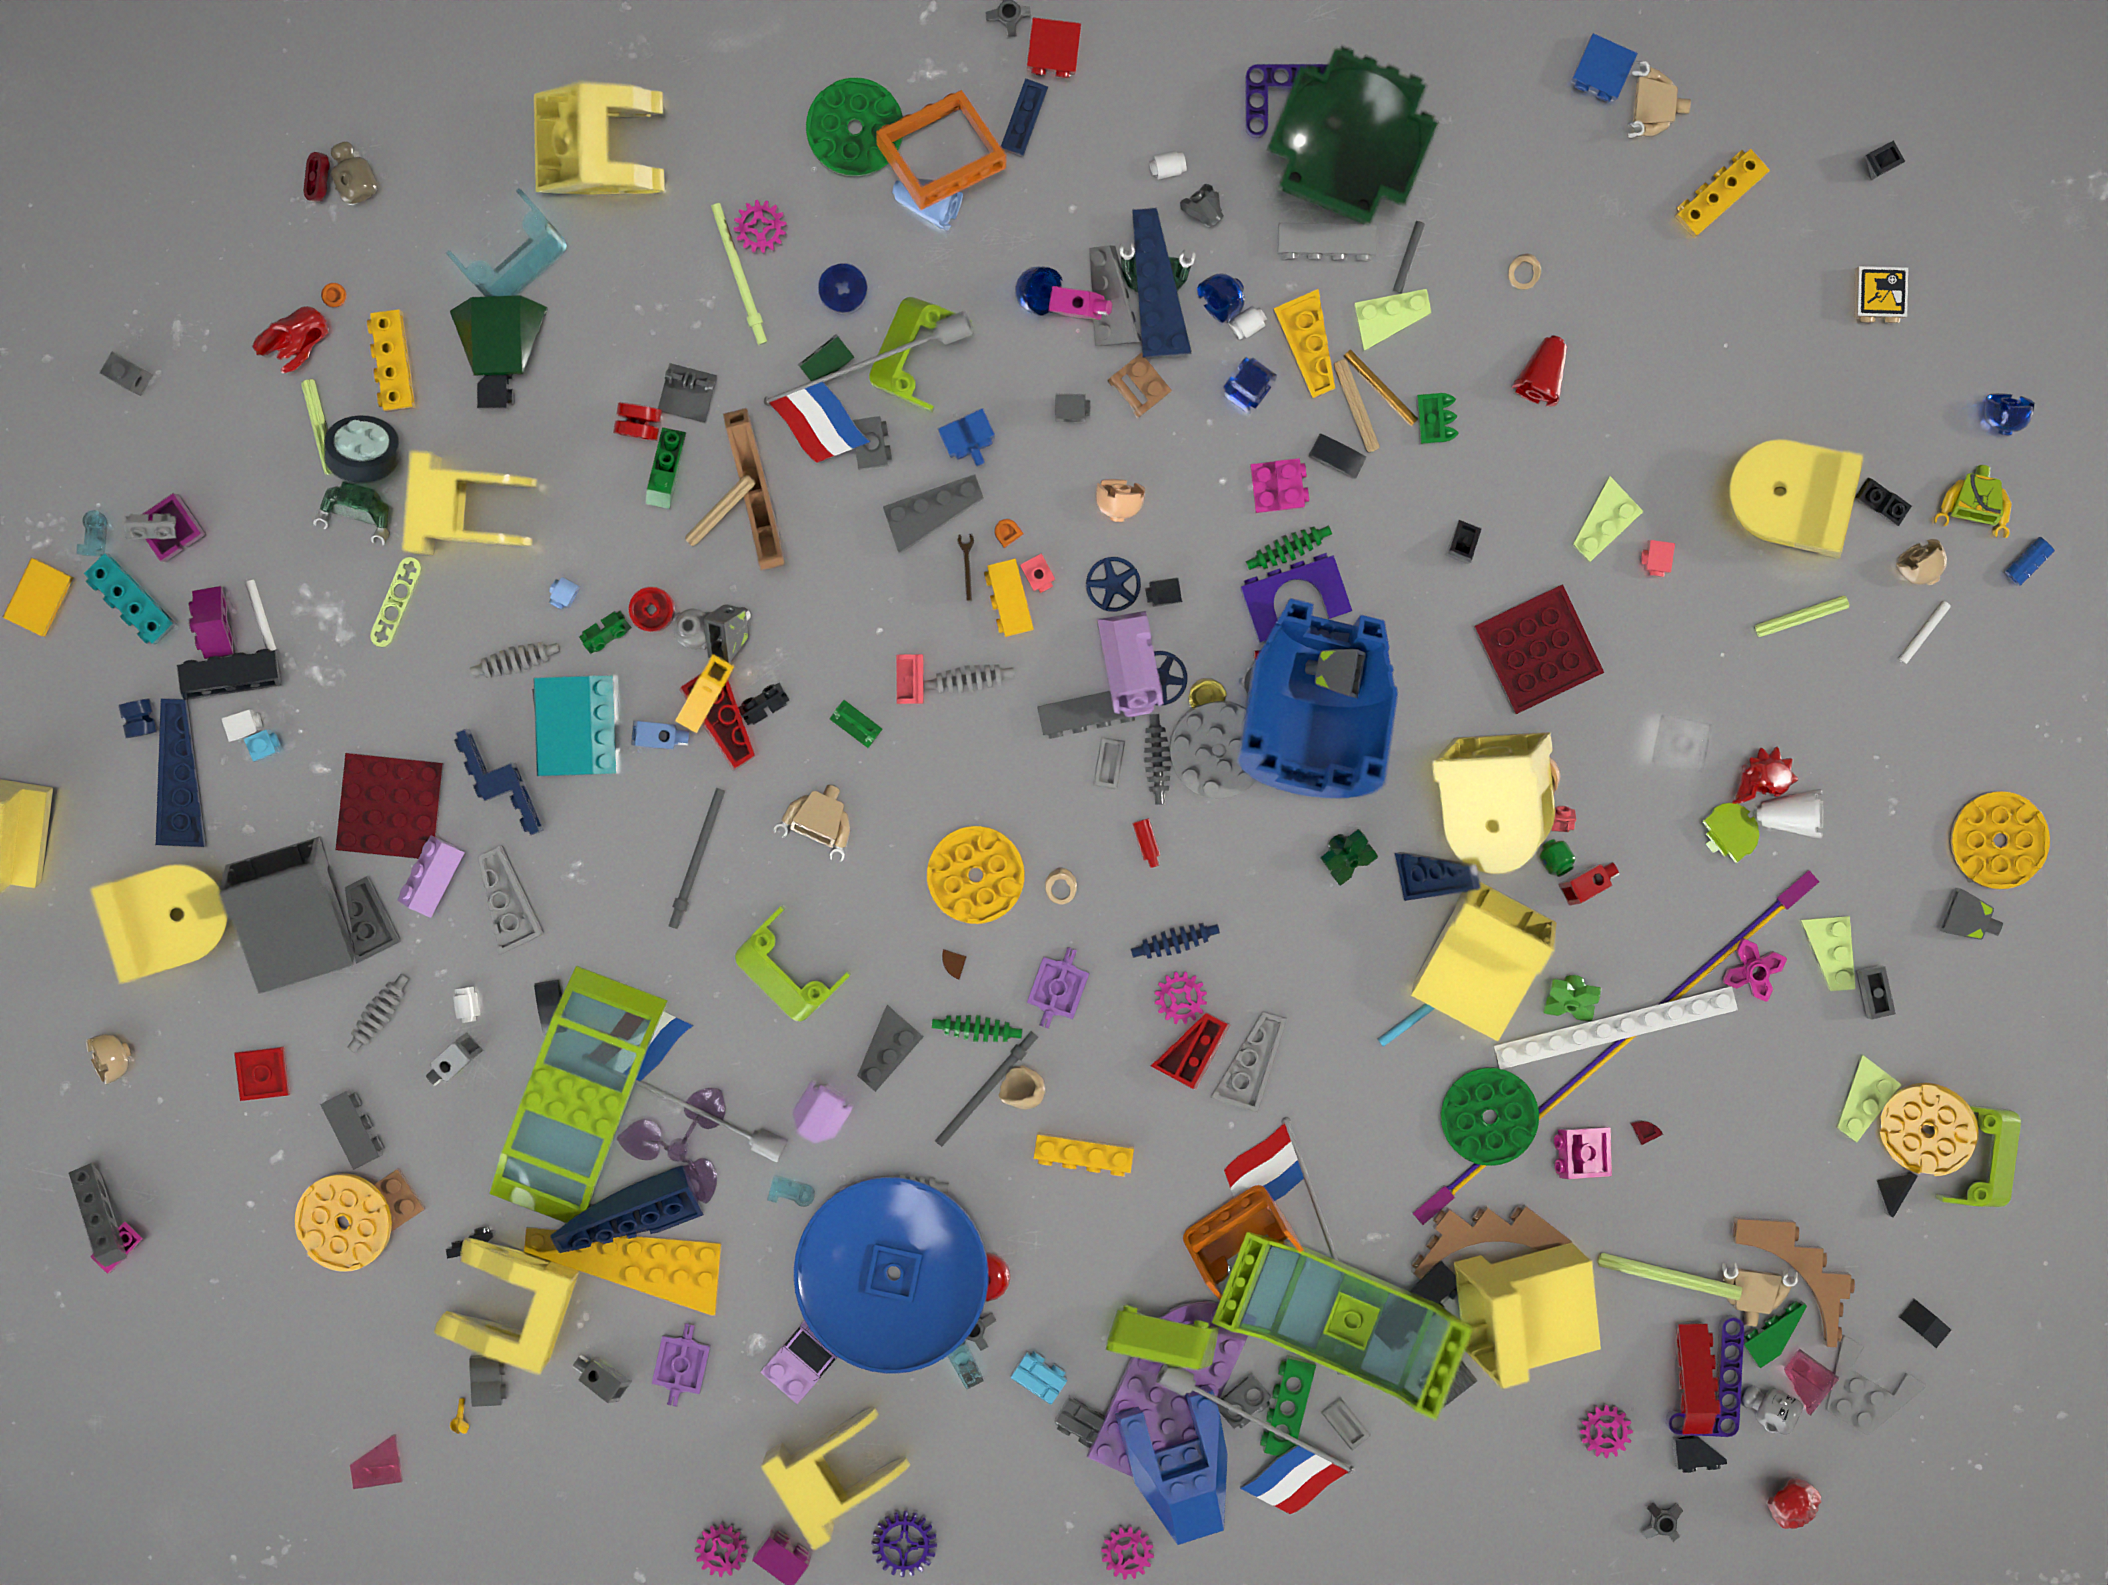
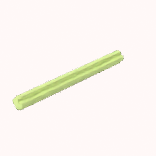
M1601 1253L1599 1256L1598 1265L1600 1267L1734 1300H1740L1742 1295V1287L1606 1253Z

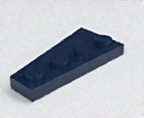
M1406 852L1395 853L1404 901L1481 889L1475 864Z

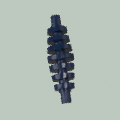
M1199 923L1200 929L1195 930L1194 924L1189 925L1190 932L1187 933L1184 926H1179L1181 934L1176 935L1173 927L1170 928L1172 937L1167 938L1165 931L1160 932L1162 940L1158 941L1156 935L1151 936L1153 942L1148 944L1146 938L1142 940L1143 944L1141 946L1131 948L1132 956L1135 958L1144 955L1147 956V959H1151V953L1156 952L1157 957H1162L1161 950L1165 949L1167 956L1172 955L1170 947H1175L1176 954H1180L1181 949L1179 945L1184 944L1185 950L1188 951L1190 950L1189 942L1193 941L1195 947L1200 946L1198 939L1203 938L1204 943L1209 942L1208 938L1219 934L1220 930L1218 924L1207 927L1204 926V923Z

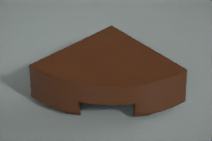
M943 949L942 960L945 969L951 976L960 980L967 956Z

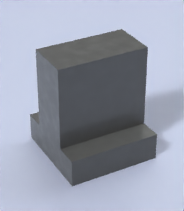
M319 837L225 865L219 896L227 919H232L258 994L353 965L354 946L327 871L328 861Z

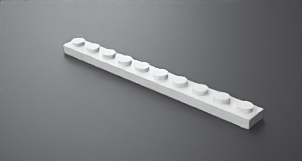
M1731 986L1496 1045L1494 1049L1499 1069H1505L1737 1011L1738 1008Z

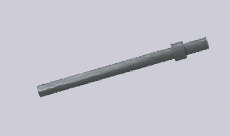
M716 788L681 891L678 898H675L672 906L674 911L668 925L671 928L678 929L683 912L687 911L689 905L687 900L725 790Z
M1031 1031L1019 1045L1016 1044L1012 1048L1010 1056L935 1140L937 1144L943 1147L1016 1062L1022 1060L1028 1054L1026 1051L1038 1039L1034 1032Z

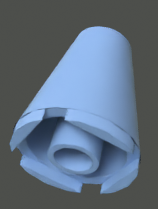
M916 178L921 187L935 181ZM901 180L895 182L892 190L896 201L946 231L952 226L948 224L950 219H956L963 198V193L957 192L920 210Z

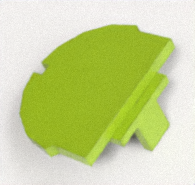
M1723 803L1717 806L1702 821L1710 830L1706 833L1710 840L1705 844L1713 853L1719 850L1724 857L1729 854L1735 863L1739 862L1744 856L1750 855L1758 844L1760 834L1755 817L1752 816L1750 818L1748 816L1750 811L1739 804Z

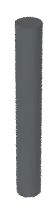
M1415 222L1393 291L1402 294L1425 226L1423 222Z

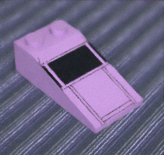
M804 1320L766 1363L760 1373L798 1404L837 1359V1356L830 1352L815 1337Z

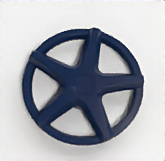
M1120 557L1101 559L1092 566L1086 579V590L1091 601L1097 607L1110 612L1121 611L1131 606L1137 599L1141 589V580L1137 569L1132 563ZM1111 561L1124 563L1130 569L1117 575ZM1104 563L1106 578L1091 580L1096 568ZM1133 575H1135L1137 583L1134 595L1124 587V583ZM1090 587L1105 589L1102 604L1094 598ZM1115 594H1119L1129 601L1120 607H1109Z
M1154 651V656H1167L1161 667L1157 668L1163 699V704L1160 706L1168 705L1175 702L1184 693L1188 681L1187 670L1183 662L1176 655L1166 651ZM1173 660L1180 665L1183 678L1169 674ZM1167 685H1182L1178 694L1167 700Z

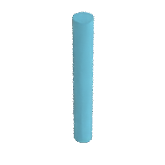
M1424 1004L1378 1038V1041L1384 1047L1435 1008Z

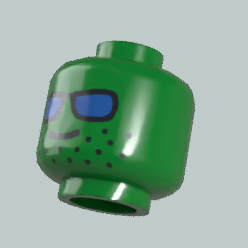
M1552 839L1542 846L1544 850L1540 853L1539 859L1550 875L1560 877L1574 868L1573 864L1576 857L1565 841L1556 842L1555 839Z

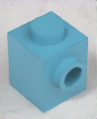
M266 729L244 739L253 762L280 752L278 748L280 746L279 739L275 732H271V729Z

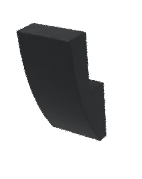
M1319 434L1309 454L1314 459L1328 467H1334L1351 478H1357L1366 459V456L1323 434Z
M1869 477L1855 496L1858 501L1896 526L1901 524L1912 507L1901 497L1890 492Z
M559 980L534 984L543 1035H546L562 997ZM563 1011L561 1017L566 1018L565 1012ZM558 1024L555 1033L567 1032L568 1028Z
M489 1227L476 1228L474 1233L469 1235V1238L488 1242L496 1235L495 1230L489 1231ZM464 1240L451 1242L452 1246L446 1249L447 1259L461 1256Z

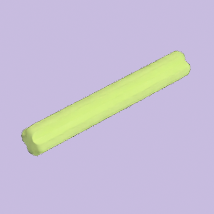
M313 379L304 380L301 382L323 471L326 475L333 474L325 463L324 439L327 427L316 384Z
M1841 596L1756 624L1755 631L1758 637H1762L1849 608V602L1846 596Z

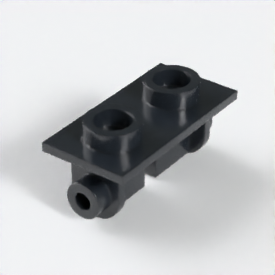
M777 683L776 685L772 684L764 688L758 696L747 698L738 709L747 725L751 723L755 725L768 716L764 708L768 706L770 711L774 713L786 706V702L790 699L784 692L781 684Z

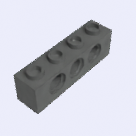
M91 1163L69 1172L95 1259L104 1267L126 1259L125 1248L101 1173Z

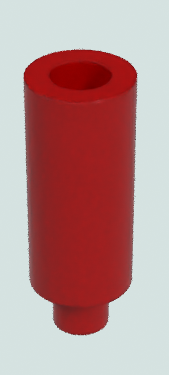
M1147 818L1132 823L1143 860H1148L1150 868L1159 866L1157 857L1161 855L1150 819Z

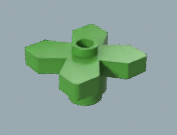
M1569 975L1564 981L1553 979L1550 987L1551 997L1546 999L1544 1013L1559 1016L1570 1012L1577 1020L1591 1022L1595 1011L1594 1004L1599 1002L1601 988L1586 985L1584 979L1578 975Z

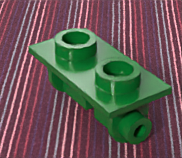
M613 611L601 619L604 628L600 629L598 624L595 623L582 631V635L579 638L590 654L602 650L607 643L623 637L632 628L625 620L621 611Z
M845 700L841 702L829 718L867 748L870 747L882 731L880 726Z

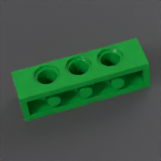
M1287 1355L1286 1360H1281L1278 1375L1282 1376L1280 1384H1275L1272 1398L1276 1400L1274 1407H1269L1266 1422H1269V1425L1275 1428L1278 1425L1287 1426V1434L1298 1439L1316 1363ZM1289 1378H1298L1300 1385L1296 1389H1289L1286 1386ZM1285 1401H1291L1294 1404L1293 1410L1289 1413H1284L1280 1409L1281 1404ZM1270 1430L1267 1432L1263 1431L1260 1445L1264 1446L1263 1451L1266 1454L1279 1457L1296 1446L1295 1443L1277 1436Z

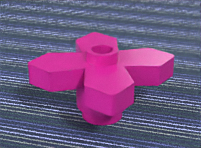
M1742 938L1736 949L1742 965L1728 968L1722 981L1736 989L1749 983L1752 995L1767 1002L1773 991L1769 981L1770 974L1781 972L1787 958L1774 951L1760 957L1757 944ZM1758 967L1757 972L1752 973L1753 969Z

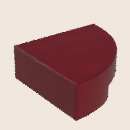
M1638 1120L1630 1123L1641 1145L1664 1135L1651 1122Z

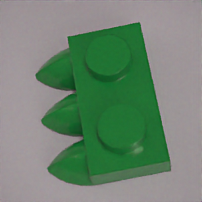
M1447 393L1417 395L1421 444L1447 442L1459 434L1454 428L1445 426L1453 422L1457 415L1452 411L1443 410V408L1452 405L1456 401L1455 397Z

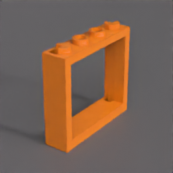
M962 90L950 93L944 99L934 104H927L922 110L913 114H907L901 120L891 125H885L876 132L877 146L920 210L1006 168V154ZM961 109L990 153L921 187L892 142Z

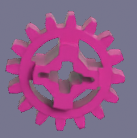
M755 200V206L753 207L746 203L747 210L739 209L738 211L742 216L741 218L734 219L739 224L738 227L733 228L734 232H740L736 239L738 241H745L743 244L745 249L749 245L752 246V253H755L757 248H760L762 254H765L766 247H769L772 251L775 250L773 245L775 242L780 245L782 244L779 236H786V232L781 230V227L787 226L785 221H780L784 216L783 212L776 213L777 205L769 208L767 200L763 205H760L759 201ZM763 211L770 213L775 220L766 219ZM754 212L753 219L749 223H745L746 218ZM758 221H762L763 225H768L763 228L762 233H759L757 229H753L754 226L758 225ZM776 230L774 236L769 241H767V235L771 231ZM746 233L755 235L758 243L751 241L746 236Z
M1177 971L1174 972V978L1172 979L1166 975L1167 982L1165 984L1159 982L1158 985L1162 989L1154 993L1160 996V999L1154 1001L1156 1005L1162 1006L1158 1010L1159 1014L1166 1012L1165 1020L1173 1017L1174 1024H1177L1179 1019H1182L1184 1024H1187L1188 1017L1195 1021V1013H1203L1200 1005H1207V1001L1202 1000V996L1207 995V992L1200 991L1204 984L1202 982L1196 984L1195 975L1190 979L1187 978L1188 974L1185 971L1182 977H1179ZM1175 982H1185L1184 985L1179 988H1174L1170 986ZM1193 987L1197 993V1002L1191 1000L1190 992ZM1171 991L1178 994L1185 992V998L1191 1004L1182 1001L1177 1004V999ZM1165 993L1171 998L1169 1008H1167L1164 1001ZM1187 1007L1191 1010L1185 1014H1176L1180 1008Z
M1604 1404L1603 1410L1594 1406L1595 1413L1592 1414L1587 1411L1588 1420L1581 1419V1423L1585 1425V1428L1579 1429L1581 1434H1585L1581 1442H1589L1586 1449L1588 1451L1595 1449L1594 1455L1597 1457L1601 1452H1603L1605 1458L1609 1457L1610 1452L1616 1457L1618 1456L1617 1450L1619 1448L1623 1451L1626 1450L1623 1445L1625 1442L1631 1443V1440L1627 1437V1434L1633 1433L1632 1429L1627 1428L1631 1424V1420H1623L1626 1413L1622 1411L1618 1414L1617 1406H1614L1611 1410H1609L1607 1404ZM1604 1415L1613 1416L1609 1420H1601L1599 1418ZM1593 1424L1595 1426V1434L1591 1438L1590 1428ZM1599 1424L1609 1428L1614 1438L1603 1434ZM1621 1424L1622 1434L1619 1438L1617 1436V1429L1620 1427ZM1603 1443H1612V1444H1613L1612 1446H1609V1447L1599 1446V1445H1602Z
M721 1523L719 1529H716L712 1524L710 1526L711 1532L704 1529L702 1534L705 1538H698L696 1541L701 1545L695 1547V1552L701 1554L697 1557L696 1561H703L704 1564L701 1569L705 1570L709 1567L711 1569V1576L715 1571H718L719 1577L723 1576L724 1571H727L729 1576L733 1574L732 1568L739 1571L741 1566L738 1562H745L747 1559L742 1555L748 1552V1548L742 1547L747 1540L746 1538H739L741 1530L735 1533L732 1531L733 1525L725 1529L724 1523ZM721 1534L731 1537L732 1540L729 1541L723 1538ZM712 1538V1548L705 1551L707 1541ZM718 1543L722 1548H727L725 1557L721 1552H716ZM738 1549L737 1557L731 1562V1552ZM714 1559L720 1562L722 1566L712 1563L711 1560Z
M1129 1525L1127 1531H1124L1122 1526H1119V1533L1116 1534L1112 1530L1110 1531L1112 1538L1104 1539L1108 1546L1101 1547V1552L1107 1553V1555L1102 1557V1562H1109L1106 1569L1107 1571L1112 1568L1115 1569V1577L1122 1573L1123 1580H1126L1128 1574H1131L1133 1579H1136V1572L1139 1571L1144 1575L1143 1567H1151L1148 1558H1154V1553L1148 1552V1550L1153 1548V1543H1146L1149 1536L1147 1534L1142 1537V1530L1140 1528L1133 1532L1131 1525ZM1130 1537L1127 1541H1118L1120 1538ZM1139 1542L1144 1548V1556L1137 1551ZM1132 1545L1133 1555H1128L1123 1560L1122 1550H1127ZM1111 1549L1118 1554L1116 1563L1112 1559ZM1128 1564H1137L1135 1567L1125 1568Z

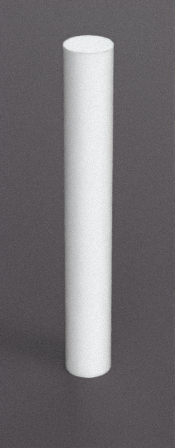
M247 581L245 585L265 647L271 651L276 650L255 581Z
M1943 600L1899 657V660L1905 664L1909 662L1950 609L1951 605Z

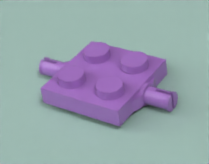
M1067 947L1063 961H1055L1043 956L1027 1003L1037 1006L1044 1011L1039 1025L1043 1027L1046 1018H1048L1045 1028L1048 1029L1053 1015H1062L1073 1019L1090 974L1077 969L1072 964L1077 950L1073 949L1069 958L1072 949Z
M685 1323L682 1337L674 1338L663 1335L661 1339L652 1384L664 1386L670 1390L667 1403L670 1406L674 1396L672 1406L677 1407L679 1394L682 1392L700 1394L710 1345L697 1343L692 1339L695 1327L693 1324L690 1325L688 1333L689 1323Z

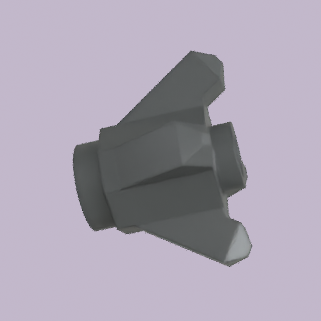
M1003 0L997 9L986 12L987 21L1000 20L1006 25L1007 37L1017 36L1015 24L1021 17L1031 16L1030 6H1020L1014 0Z
M1203 184L1200 190L1192 194L1190 199L1185 198L1180 202L1181 210L1201 220L1208 227L1217 224L1224 216L1220 208L1219 192L1214 191L1212 185Z
M991 1313L982 1319L979 1318L972 1332L966 1338L975 1342L980 1351L988 1347L983 1335L985 1328L996 1322L993 1314Z
M1654 1502L1647 1507L1652 1514L1651 1525L1641 1531L1644 1537L1648 1539L1656 1535H1666L1673 1542L1680 1537L1676 1531L1677 1519L1683 1512L1679 1504L1674 1505L1669 1510L1659 1509Z

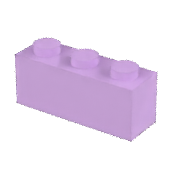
M431 835L424 844L417 863L412 867L406 884L401 888L397 901L431 918L464 852L454 845Z

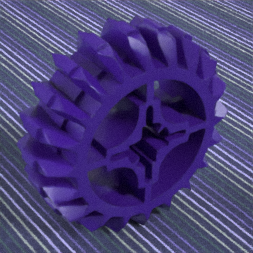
M904 1510L903 1518H899V1513L895 1511V1520L886 1515L885 1521L887 1525L879 1522L878 1527L882 1531H873V1535L879 1539L871 1540V1545L879 1546L872 1550L873 1555L881 1554L876 1559L877 1564L885 1561L886 1563L882 1568L884 1571L889 1566H892L891 1575H895L896 1570L900 1569L901 1577H905V1570L908 1569L910 1575L914 1576V1567L919 1572H923L924 1568L921 1563L923 1562L927 1566L931 1564V1561L926 1556L935 1557V1552L929 1548L937 1547L936 1542L930 1541L936 1538V1533H927L932 1529V1525L923 1526L926 1521L925 1517H922L919 1522L916 1521V1512L912 1514V1518H907V1510ZM901 1525L899 1536L884 1539L892 1528ZM909 1526L916 1528L923 1536L924 1541L911 1537ZM904 1532L906 1533L905 1539H907V1543H911V1546L907 1545L905 1555H903L902 1545L897 1544L898 1541L901 1542V1539H903ZM885 1547L898 1551L900 1562L892 1559L887 1554ZM924 1548L917 1559L907 1562V1556L910 1551Z

